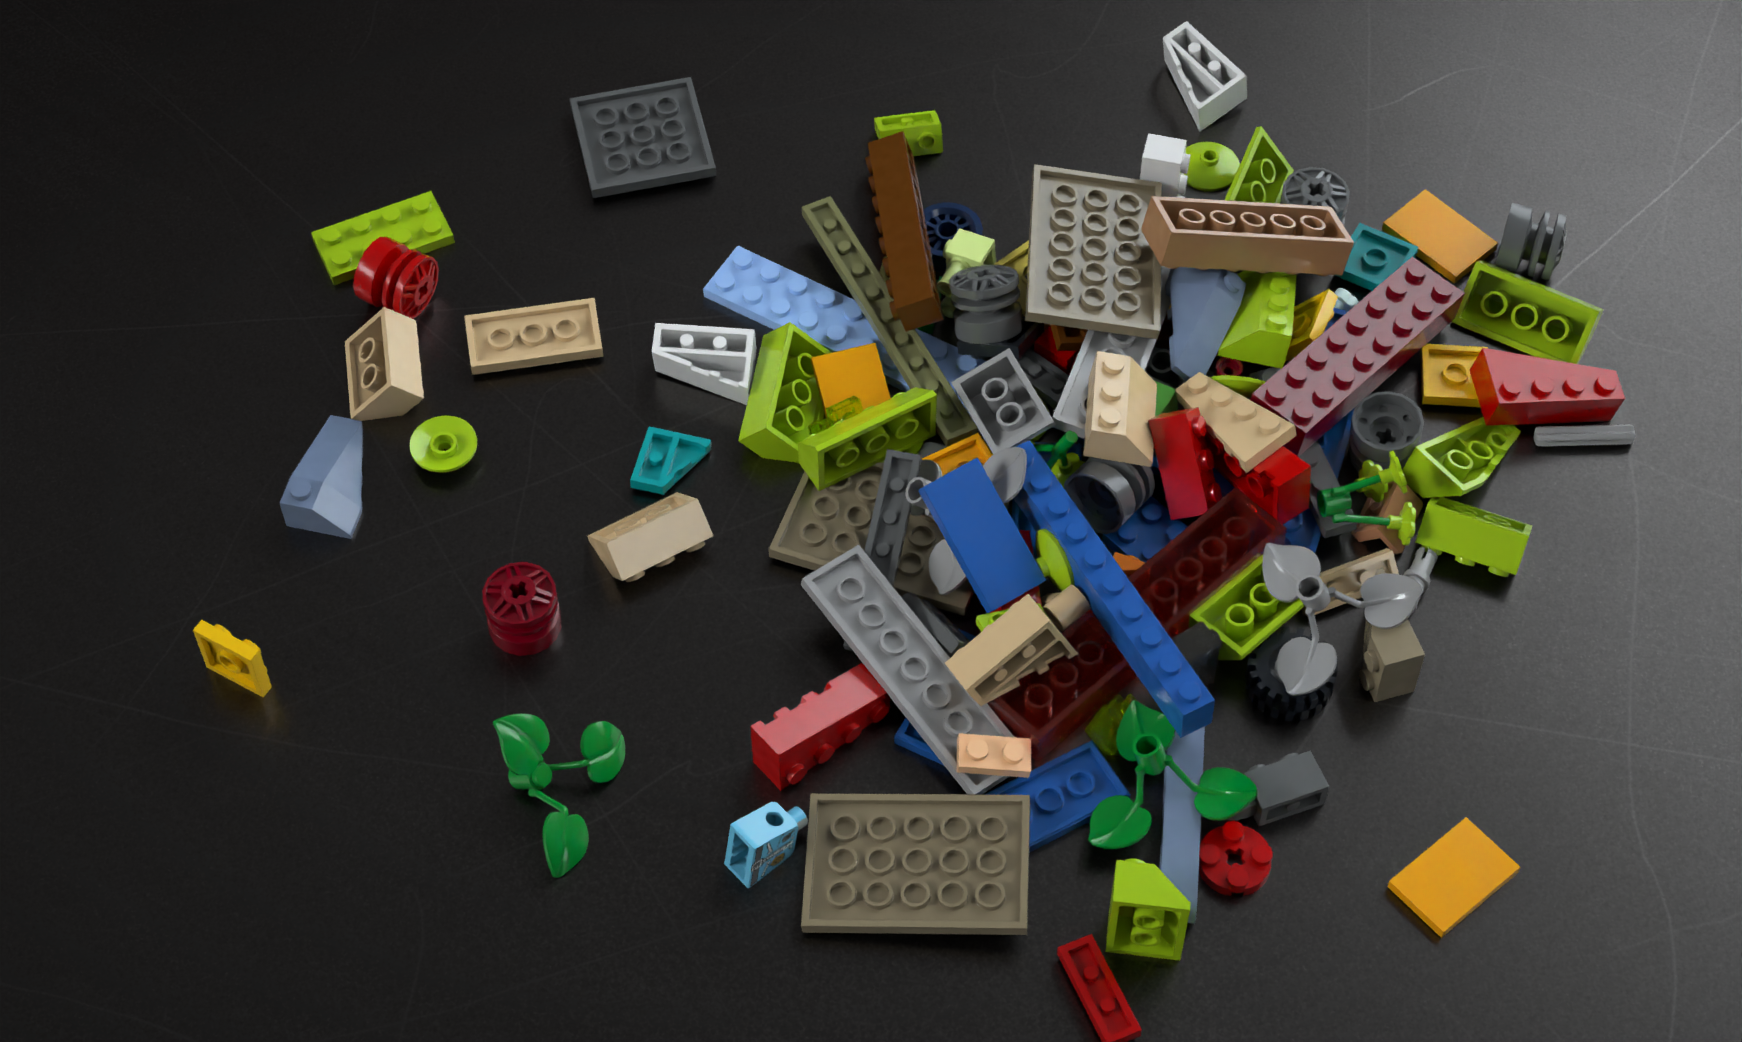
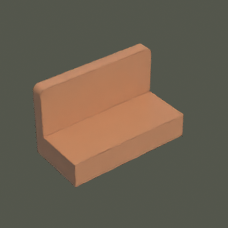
M1392 481L1388 483V492L1384 493V500L1375 502L1372 498H1367L1360 515L1387 518L1389 515L1399 516L1405 502H1411L1412 507L1416 509V522L1423 507V502L1408 485H1406L1408 492L1403 494L1399 486ZM1358 523L1357 529L1351 533L1359 542L1381 538L1389 549L1393 550L1394 554H1401L1405 548V545H1402L1401 540L1398 538V530L1387 529L1386 525Z

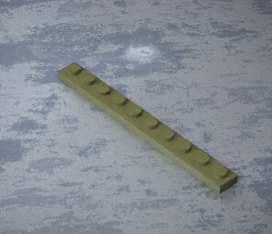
M829 196L802 206L803 218L909 388L917 387L934 390L937 394L936 431L945 446H950L976 434L977 427L916 330L913 329L906 332L901 320H894L889 302L894 301V299H891L885 281L832 197Z

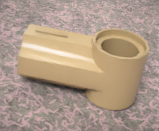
M1074 585L1068 586L1062 592L1049 593L1041 598L1043 610L1060 631H1064L1091 609L1085 596Z

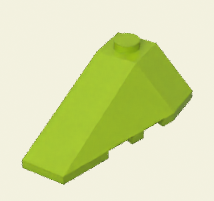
M1481 417L1420 444L1414 448L1402 470L1406 483L1422 498L1462 496L1481 487L1518 438L1521 431L1514 425L1486 426L1484 418Z

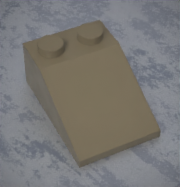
M1377 569L1375 575L1385 574L1384 569ZM1407 619L1401 625L1391 629L1377 628L1366 620L1362 668L1359 672L1362 687L1364 690L1370 691L1374 702L1414 692L1425 653L1409 620Z

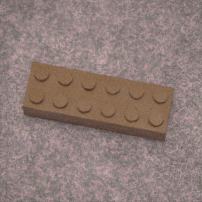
M1151 196L1141 228L1159 264L1170 269L1188 267L1199 270L1225 269L1231 272L1247 270L1259 273L1285 272L1291 275L1299 273L1316 274L1319 276L1343 275L1354 244L1335 211L1329 206Z

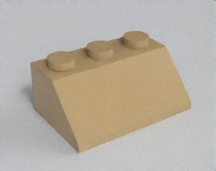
M383 307L345 341L351 419L365 421L403 416L424 399L416 320Z
M1101 351L1096 353L1089 375L1083 456L1151 467L1154 443L1148 420L1155 417L1157 383L1131 356Z
M676 492L587 537L612 577L621 581L631 582L644 576V570L654 565L662 567L675 560L674 555L684 550L692 552L702 548L705 545L704 541L713 537V533L699 500Z

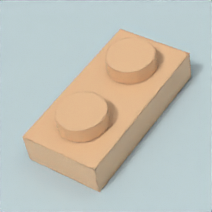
M959 733L957 737L956 772L1029 778L1031 773V739Z

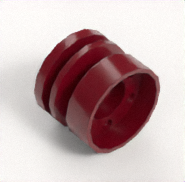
M516 562L498 568L487 578L482 590L485 615L487 616L489 634L495 645L506 653L518 656L534 655L547 649L557 639L562 628L556 584L550 573L536 564Z

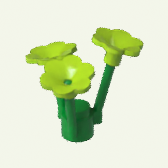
M1394 451L1389 452V468L1383 470L1379 464L1374 465L1371 460H1366L1362 464V469L1359 470V479H1356L1354 483L1317 492V505L1321 516H1331L1334 524L1354 522L1386 525L1387 529L1398 530V538L1401 540L1402 545L1406 546L1410 544L1411 538L1415 534L1416 509L1412 507L1411 502H1405L1399 516L1389 515L1387 518L1345 514L1346 510L1351 509L1352 506L1350 492H1364L1368 498H1372L1375 502H1381L1384 500V493L1388 492V483L1392 481L1399 486L1403 494L1408 492L1400 461Z

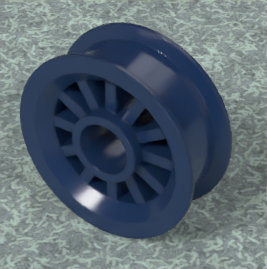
M951 202L937 203L923 209L934 270L941 273L946 271V258L943 257L945 244L949 239H953L959 228L982 235L983 232L982 223L975 212L966 206Z

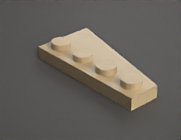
M1198 372L1175 389L1177 401L1185 409L1199 407L1200 416H1203L1206 421L1207 432L1214 439L1218 438L1224 445V450L1231 457L1235 456L1239 460L1240 467L1246 473L1297 436L1294 424L1201 372Z

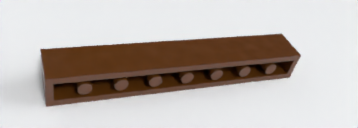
M901 131L869 142L870 156L865 157L870 174L873 175L868 177L872 192L876 195L872 197V202L877 215H880L875 217L881 236L883 235V237L879 238V244L883 255L887 256V258L882 259V263L887 277H890V279L886 280L887 290L891 299H894V301L889 302L894 320H901L907 332L944 319L914 156L904 132Z

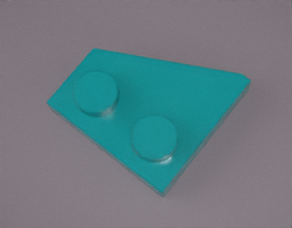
M649 426L630 479L631 488L664 495L710 452L711 440Z

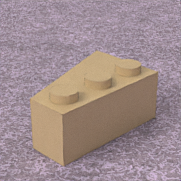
M1027 594L1020 601L1014 603L996 621L986 626L967 645L957 650L945 664L968 694L981 707L1020 686L1018 680L1035 670L1040 675L1049 670L1048 663L1063 655L1070 659L1078 653L1031 596Z

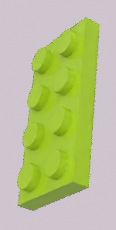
M432 191L311 232L315 246L334 285L354 279L363 253L379 237H389L405 244L409 250L416 249L422 254L455 243L453 233Z

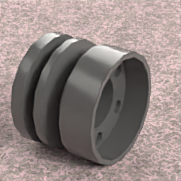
M1309 167L1299 169L1288 176L1283 184L1280 204L1332 207L1344 226L1350 191L1346 182L1338 174L1325 168Z
M1512 203L1495 265L1516 273L1521 261L1527 260L1529 261L1528 276L1533 277L1537 263L1544 264L1541 279L1550 280L1551 274L1556 266L1559 265L1567 235L1565 222L1567 215L1558 213L1555 226L1551 227L1547 226L1550 211L1543 213L1538 224L1532 222L1533 207Z
M981 265L961 270L952 275L949 280V286L952 293L951 301L953 306L956 307L953 312L955 334L958 339L974 344H989L1013 338L1021 333L1024 324L1022 307L1020 302L1017 301L1020 297V289L1018 287L1019 277L1015 269L1002 265Z
M1385 391L1373 393L1363 398L1357 404L1351 419L1348 454L1350 463L1358 473L1362 469L1363 462L1366 460H1371L1374 465L1379 464L1383 470L1389 468L1390 451L1395 452L1403 470L1414 448L1421 444L1424 420L1422 411L1416 403L1403 394Z
M1089 457L1064 483V489L1093 530L1102 534L1116 532L1153 495L1155 488L1154 476L1150 467Z

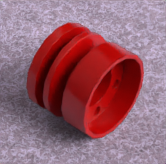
M379 237L369 245L358 263L353 284L355 295L376 307H386L414 319L422 313L434 294L439 275L438 262L433 257L422 254L416 249L409 250L405 244L394 239Z

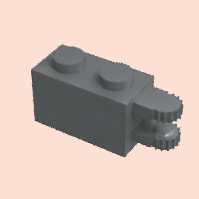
M1311 750L1301 754L1291 753L1284 756L1278 762L1269 765L1258 764L1245 772L1244 775L1250 778L1256 785L1258 794L1248 806L1235 816L1229 818V820L1236 821L1253 816L1259 827L1324 805L1329 785Z

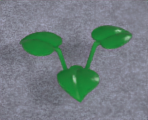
M1133 700L1119 724L1116 745L1123 758L1128 761H1137L1138 766L1135 768L1137 774L1136 799L1133 802L1127 796L1115 795L1102 800L1092 813L1088 840L1093 846L1104 849H1120L1140 841L1147 834L1152 823L1149 811L1140 807L1143 803L1144 775H1158L1165 769V766H1169L1193 792H1197L1194 798L1195 808L1198 813L1210 820H1225L1235 816L1257 797L1258 789L1250 778L1234 769L1225 767L1208 769L1201 775L1200 785L1193 783L1173 761L1172 756L1165 753V750L1171 746L1175 738V729L1166 716Z
M519 713L498 718L493 721V725L499 736L504 761L509 768L508 778L510 784L515 789L529 790L528 794L530 797H537L559 810V812L548 814L543 826V845L546 860L552 876L559 878L573 868L586 853L589 842L588 829L580 815H568V808L542 793L540 790L551 782L552 771L587 766L589 778L593 782L603 783L612 780L619 773L625 759L624 737L621 731L613 724L606 721H596L587 726L581 737L580 748L585 759L566 763L546 764L543 762L541 754L548 748L550 737L545 723L539 717Z

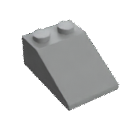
M1010 348L951 382L993 455L1003 449L1016 447L1056 425Z

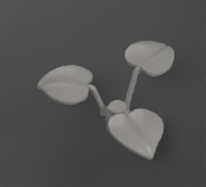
M1010 447L992 455L983 465L1003 503L1012 500L1023 486L1027 465V454L1023 448ZM922 460L919 476L913 478L908 483L905 496L907 501L912 503L911 515L921 516L925 514L934 520L918 491L925 485L942 477L940 466L932 460ZM943 539L938 542L929 557V573L933 583L939 590V594L947 595L959 588L967 580V577L947 541Z
M1266 543L1262 567L1268 591L1275 599L1282 602H1292L1299 598L1306 607L1305 613L1308 615L1312 633L1311 641L1305 637H1296L1285 643L1280 649L1277 658V669L1286 692L1292 696L1313 692L1323 686L1335 671L1337 665L1336 650L1328 643H1318L1319 633L1314 615L1315 612L1324 610L1329 605L1331 597H1335L1357 608H1365V618L1372 626L1380 629H1391L1401 625L1410 617L1423 593V587L1417 581L1407 576L1391 573L1378 574L1367 579L1362 584L1360 593L1364 601H1358L1336 591L1334 587H1326L1319 577L1321 572L1319 558L1310 549L1297 545Z

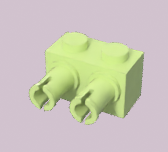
M960 228L953 239H949L945 244L943 257L946 258V271L937 283L939 292L945 295L941 302L942 314L948 318H953V312L956 308L951 301L952 293L949 286V280L952 275L970 267L993 265L996 263L994 239Z

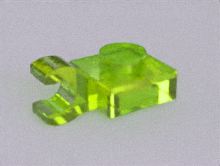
M852 396L826 408L827 418L807 426L809 435L818 434L832 427L838 421L847 420L862 413L861 400L856 396Z
M1128 694L1125 700L1121 695H1116L1110 704L1102 705L1084 730L1104 755H1114L1118 750L1116 745L1117 731L1128 706L1133 700H1136L1132 694Z

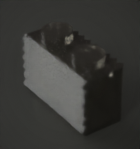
M1200 621L1172 638V640L1205 687H1208V683H1214L1216 667L1219 666V650L1223 644L1219 634L1214 629H1209L1204 622Z

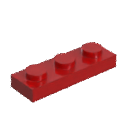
M1087 935L1058 947L1057 955L1101 1041L1128 1042L1140 1037L1142 1029L1093 935Z

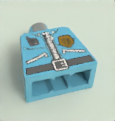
M770 802L730 824L724 864L747 888H750L792 855L797 832L808 824L807 816L797 806L786 812L777 802Z

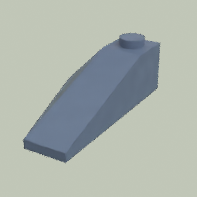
M1188 267L1170 269L1165 289L1166 295L1171 297V308L1167 310V318L1172 321L1173 335L1169 337L1171 370L1185 381L1192 378L1198 372L1204 375L1207 374L1241 305L1246 283L1236 273L1225 269L1199 270Z
M330 415L292 473L280 500L286 526L349 539L352 538L362 514V421Z

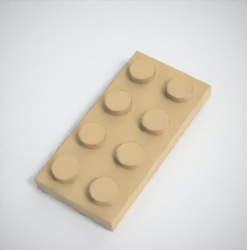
M595 298L465 316L472 375L603 357Z

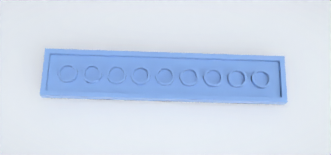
M740 246L734 249L703 288L704 297L773 330L791 322L831 353L876 343L886 383L904 392L910 390L858 304L850 297ZM915 329L963 404L951 382L986 361L974 359L971 355H958L957 347Z

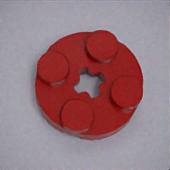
M1228 821L1224 826L1211 830L1201 841L1199 872L1203 881L1220 894L1231 896V893L1244 892L1243 895L1252 894L1259 890L1269 877L1273 851L1264 837L1257 831L1243 826L1238 821ZM1237 854L1241 856V861L1244 864L1234 863L1232 866L1227 863L1228 855Z

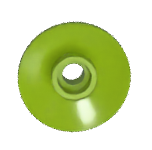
M1198 142L1186 148V154H1191L1187 174L1184 173V175L1188 176L1187 184L1201 191L1211 192L1223 190L1232 184L1240 163L1236 154L1231 149L1215 142Z
M1220 375L1210 377L1245 398H1251L1252 393L1266 382L1243 376Z
M437 416L426 420L415 429L410 439L412 458L420 467L432 472H450L463 467L473 458L477 449L475 430L468 422L455 416Z
M1045 528L1036 532L1038 558L1035 560L1043 575L1061 592L1070 585L1075 586L1072 568L1062 546L1049 530Z

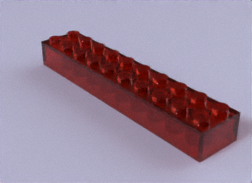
M1235 487L1131 574L1128 579L1176 644L1189 633V615L1259 556L1263 555L1266 543L1284 545L1287 528ZM1091 609L1061 633L1078 653L1070 659L1066 655L1061 656L1047 664L1049 670L1039 675L1035 670L1018 680L1020 686L988 702V705L1014 737L1031 739V756L1038 762L1138 677Z

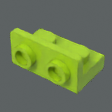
M935 110L874 118L875 131L879 139L903 131L913 156L943 152L941 122Z

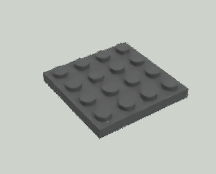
M691 77L570 98L571 110L593 198L716 176V166Z

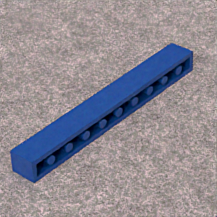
M1029 440L1016 446L1025 450L1027 465L1023 486L1013 499L1036 532L1045 528L1058 540L1071 565L1075 587L1085 596L1092 612L1175 731L1182 738L1212 723L1215 699Z

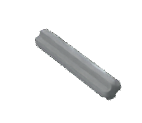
M1631 424L1536 427L1534 432L1536 446L1632 444L1635 438L1634 426Z

